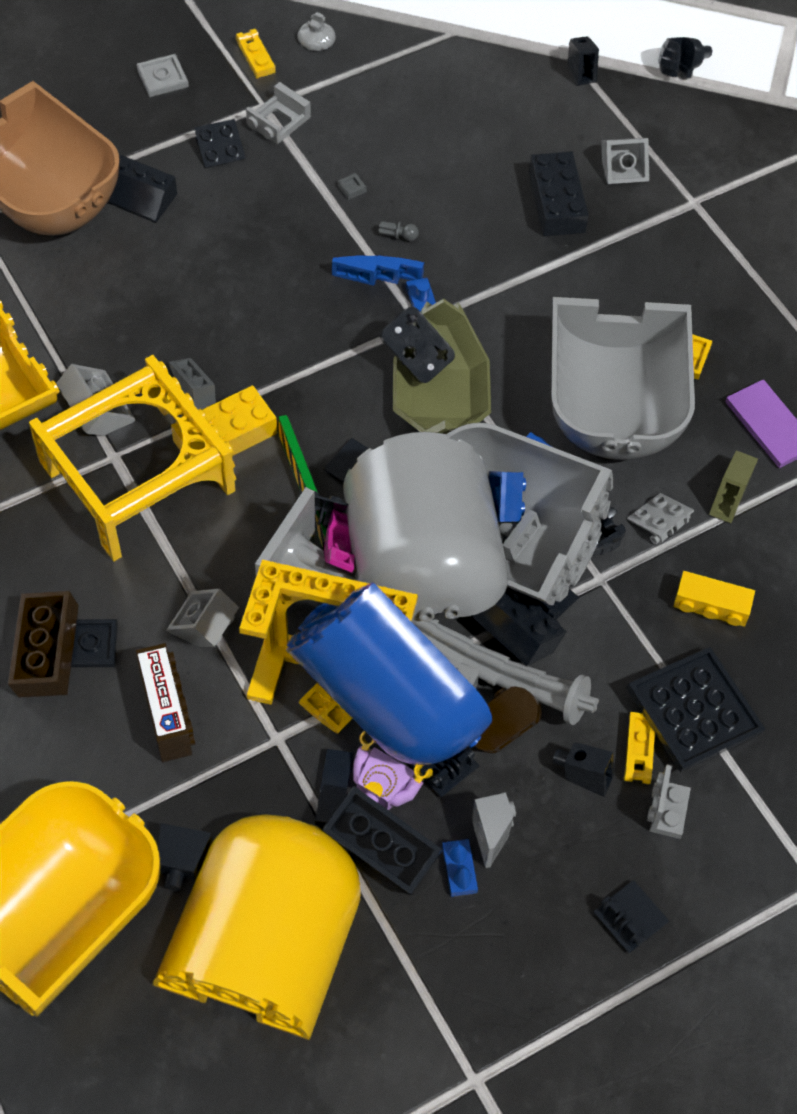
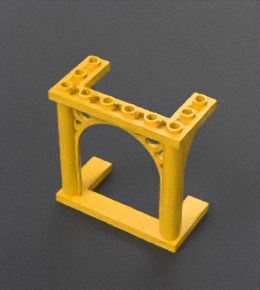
M154 355L145 359L146 367L41 423L38 418L29 421L40 464L51 478L61 473L94 517L100 543L113 562L122 557L116 526L181 488L199 481H216L227 496L235 492L236 476L233 470L235 464L232 460L234 451L231 445L220 438L218 429L207 422L205 413L194 406L191 396L181 390L178 380L168 374L166 365L162 361L159 362ZM142 393V396L140 397L135 396L136 394ZM148 404L157 407L163 415L169 413L178 423L183 435L182 448L177 459L161 474L106 505L101 503L55 442L56 439L122 405ZM193 430L195 435H189L188 431ZM199 441L204 443L205 447L195 450L191 449L188 445L191 442ZM186 455H190L188 460L184 458Z
M262 559L240 625V633L264 639L247 692V699L272 705L285 661L298 664L286 651L288 648L287 644L293 636L288 634L287 608L291 604L309 599L340 606L354 590L364 587L369 583ZM378 586L412 622L418 594Z

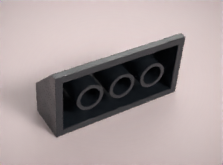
M119 154V174L114 191L107 203L157 223L177 196L176 177Z

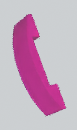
M333 509L325 537L324 559L328 564L352 572L354 570V555L351 554L347 514Z

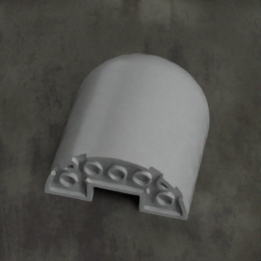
M553 297L551 402L555 420L563 434L580 449L608 459L642 458L670 446L682 435L689 425L695 408L691 305L645 302L642 316L598 314L599 299Z
M472 423L452 430L447 434V438L455 441L461 439L473 446V450L479 456H482L486 464L488 476L489 471L523 472V477L526 478V489L522 494V501L525 503L524 515L529 509L536 512L541 527L515 562L506 559L508 569L507 587L549 605H554L555 600L561 602L568 595L569 585L575 586L579 581L602 534L600 531L601 519L607 518L611 503L608 500V490L611 491L613 489L612 470L496 425ZM520 521L510 523L517 525ZM501 535L502 544L508 537Z
M416 432L395 436L384 440V445L374 450L369 448L357 458L358 462L354 467L348 470L343 488L345 503L349 504L346 513L352 555H354L356 581L369 584L374 582L378 586L418 594L412 622L431 621L435 617L434 614L444 613L448 619L472 616L484 612L495 605L506 590L508 569L488 472L482 456H479L473 450V446L461 439L455 441L447 438L446 434L434 432Z

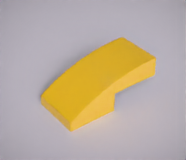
M318 683L298 702L318 721L337 734L352 720L346 711Z

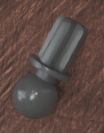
M382 221L379 225V234L394 236L396 239H399V235H401L407 241H414L419 235V230L414 224H407L401 227V222L395 224Z

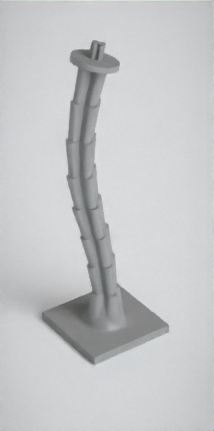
M305 487L255 563L256 576L263 559L356 580L354 570L348 572L326 563L324 551L314 544L315 492ZM436 618L428 622H412L446 658L479 670L478 678L492 686L498 685L507 689L516 686L528 690L539 702L562 711L563 719L567 724L575 725L582 717L584 711L593 713L597 710L599 699L590 696L591 679L589 676L579 675L574 681L547 675L545 671L511 661L508 656L473 643V639L438 623L439 620Z

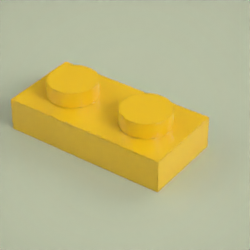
M692 334L694 379L699 380L712 341Z

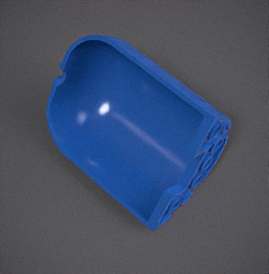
M374 582L354 590L340 606L327 603L316 606L298 627L301 633L297 632L287 644L288 648L286 651L387 754L399 761L413 765H430L447 760L468 746L471 748L481 739L480 735L492 723L490 709L475 687Z

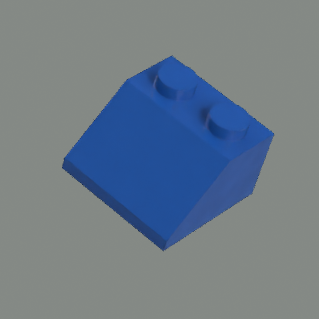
M489 471L488 477L497 520L499 522L520 521L521 516H524L525 503L522 501V494L526 489V478L523 477V472Z

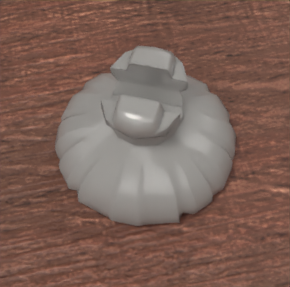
M315 13L311 16L312 20L300 28L298 41L308 50L321 51L330 48L334 44L336 36L333 28L325 23L323 14Z

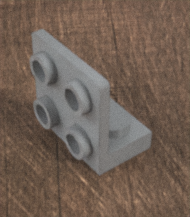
M666 764L664 772L658 773L657 780L654 783L651 795L653 801L648 811L647 821L651 822L650 832L681 839L691 788L669 783L672 766Z

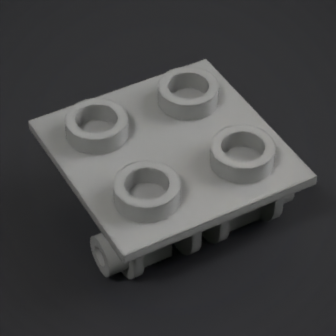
M659 493L627 517V520L651 532L650 540L652 543L661 544L668 535H673L680 527L689 522L690 514L694 510Z

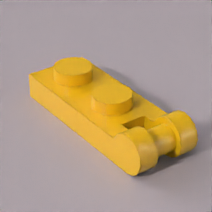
M256 29L249 30V33L243 34L241 32L236 34L237 43L256 78L276 73L275 65L262 44Z
M630 712L624 781L640 780L643 784H650L652 779L655 732L642 713ZM634 764L643 765V770L634 769Z

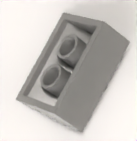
M71 364L56 384L61 390L62 396L72 407L113 385V382L105 370ZM122 405L85 423L81 428L87 434L104 436L133 423L136 419L128 406Z

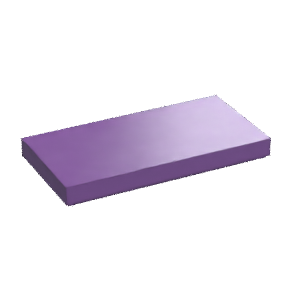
M764 379L726 398V404L778 468L797 460V419Z

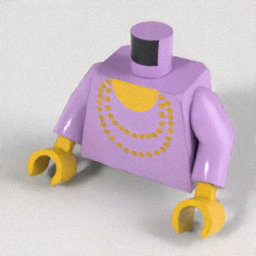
M362 732L360 735L362 746L358 749L353 766V780L357 784V788L387 810L392 806L398 807L412 801L423 785L422 780L430 778L433 770L428 769L426 774L422 775L421 768L424 765H416L414 770L375 747L371 751L369 749L370 746L376 742L373 739L371 743L365 740L366 732Z

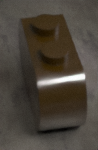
M516 686L509 689L504 687L494 694L495 699L487 704L492 715V723L480 735L481 739L474 746L487 753H498L537 725L541 719V706L538 699L531 692Z

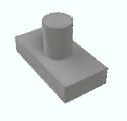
M529 509L517 525L510 522H502L500 524V534L508 537L503 543L506 559L515 562L541 527L536 512Z

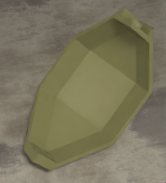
M442 299L432 305L426 301L421 313L455 352V358L431 381L421 383L394 356L393 411L420 432H434L447 435L460 426L480 423L491 413L490 360L459 302L452 305L447 300ZM410 346L405 347L403 351L406 359H411L414 356V350ZM436 349L438 353L436 358L444 360L445 350L439 351Z

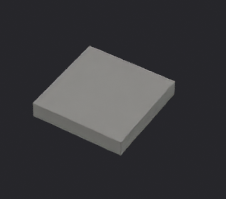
M175 54L136 64L149 97L189 87L188 80Z

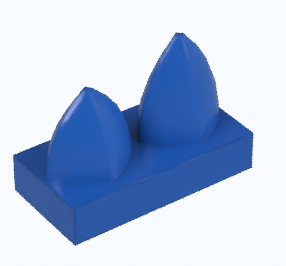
M469 839L442 843L451 897L477 893L478 886Z

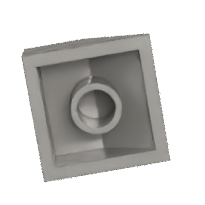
M648 138L601 140L602 164L607 184L649 181Z
M221 589L191 591L167 628V631L198 647H215L221 641L222 634L227 626L233 622L234 615L239 607Z
M506 793L475 799L471 820L485 868L491 867L507 841L511 827L514 826L513 817H516V811L513 801H508Z

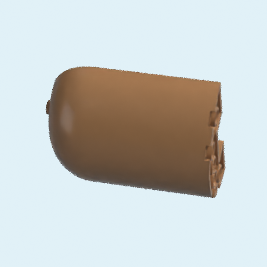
M32 81L0 100L2 118H0V211L20 227L30 232L48 236L66 234L90 222L110 199L119 174V154L110 140Z

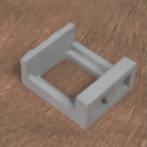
M281 82L274 86V96L256 111L250 107L246 108L248 126L276 144H279L311 117V103ZM277 111L290 119L291 122L280 130V127L266 119V117L272 112Z

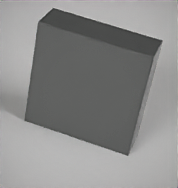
M356 173L337 181V186L348 200L367 192L366 185Z

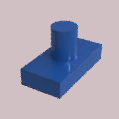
M428 278L406 281V289L412 307H416L421 312L426 301L432 305L436 303Z

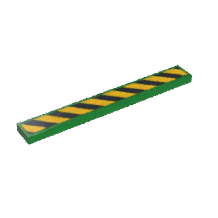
M287 415L279 416L277 433L300 492L305 487L317 492ZM316 511L315 530L324 551L328 527L322 526L325 513H323L321 524L317 525L320 511Z

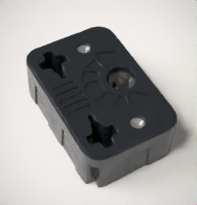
M416 307L404 309L391 323L387 324L380 331L381 341L387 345L395 357L409 370L418 382L428 383L455 358V352ZM407 315L415 316V319L413 320L415 326L413 324H406L408 320L406 317ZM405 347L408 349L413 348L412 358L404 357L406 353ZM436 349L439 351L445 350L444 360L436 358L438 356Z

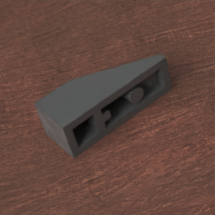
M191 358L169 362L174 377L180 383L181 390L191 396L197 409L202 410L216 403L215 384Z

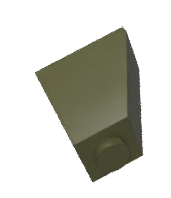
M736 450L722 479L709 515L732 523L758 458Z

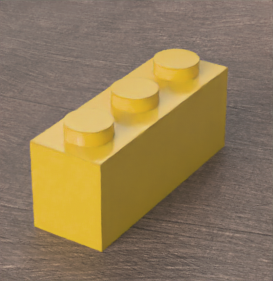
M683 571L673 607L679 608L683 612L703 615L708 619H718L734 626L740 625L745 627L750 616L755 590Z

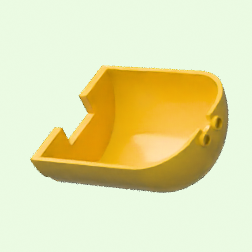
M71 781L46 786L28 797L0 824V991L16 1005L19 1003L25 1012L36 1017L147 904L159 880L160 857L158 848L152 835L144 827L145 823L135 813L130 817L123 812L126 808L121 801L115 797L113 799L109 798L99 789L86 783Z
M255 815L240 819L227 826L214 839L207 852L158 969L153 986L205 1003L207 997L256 1014V1019L259 1023L310 1040L360 902V878L351 856L341 844L323 832L319 827L290 817Z

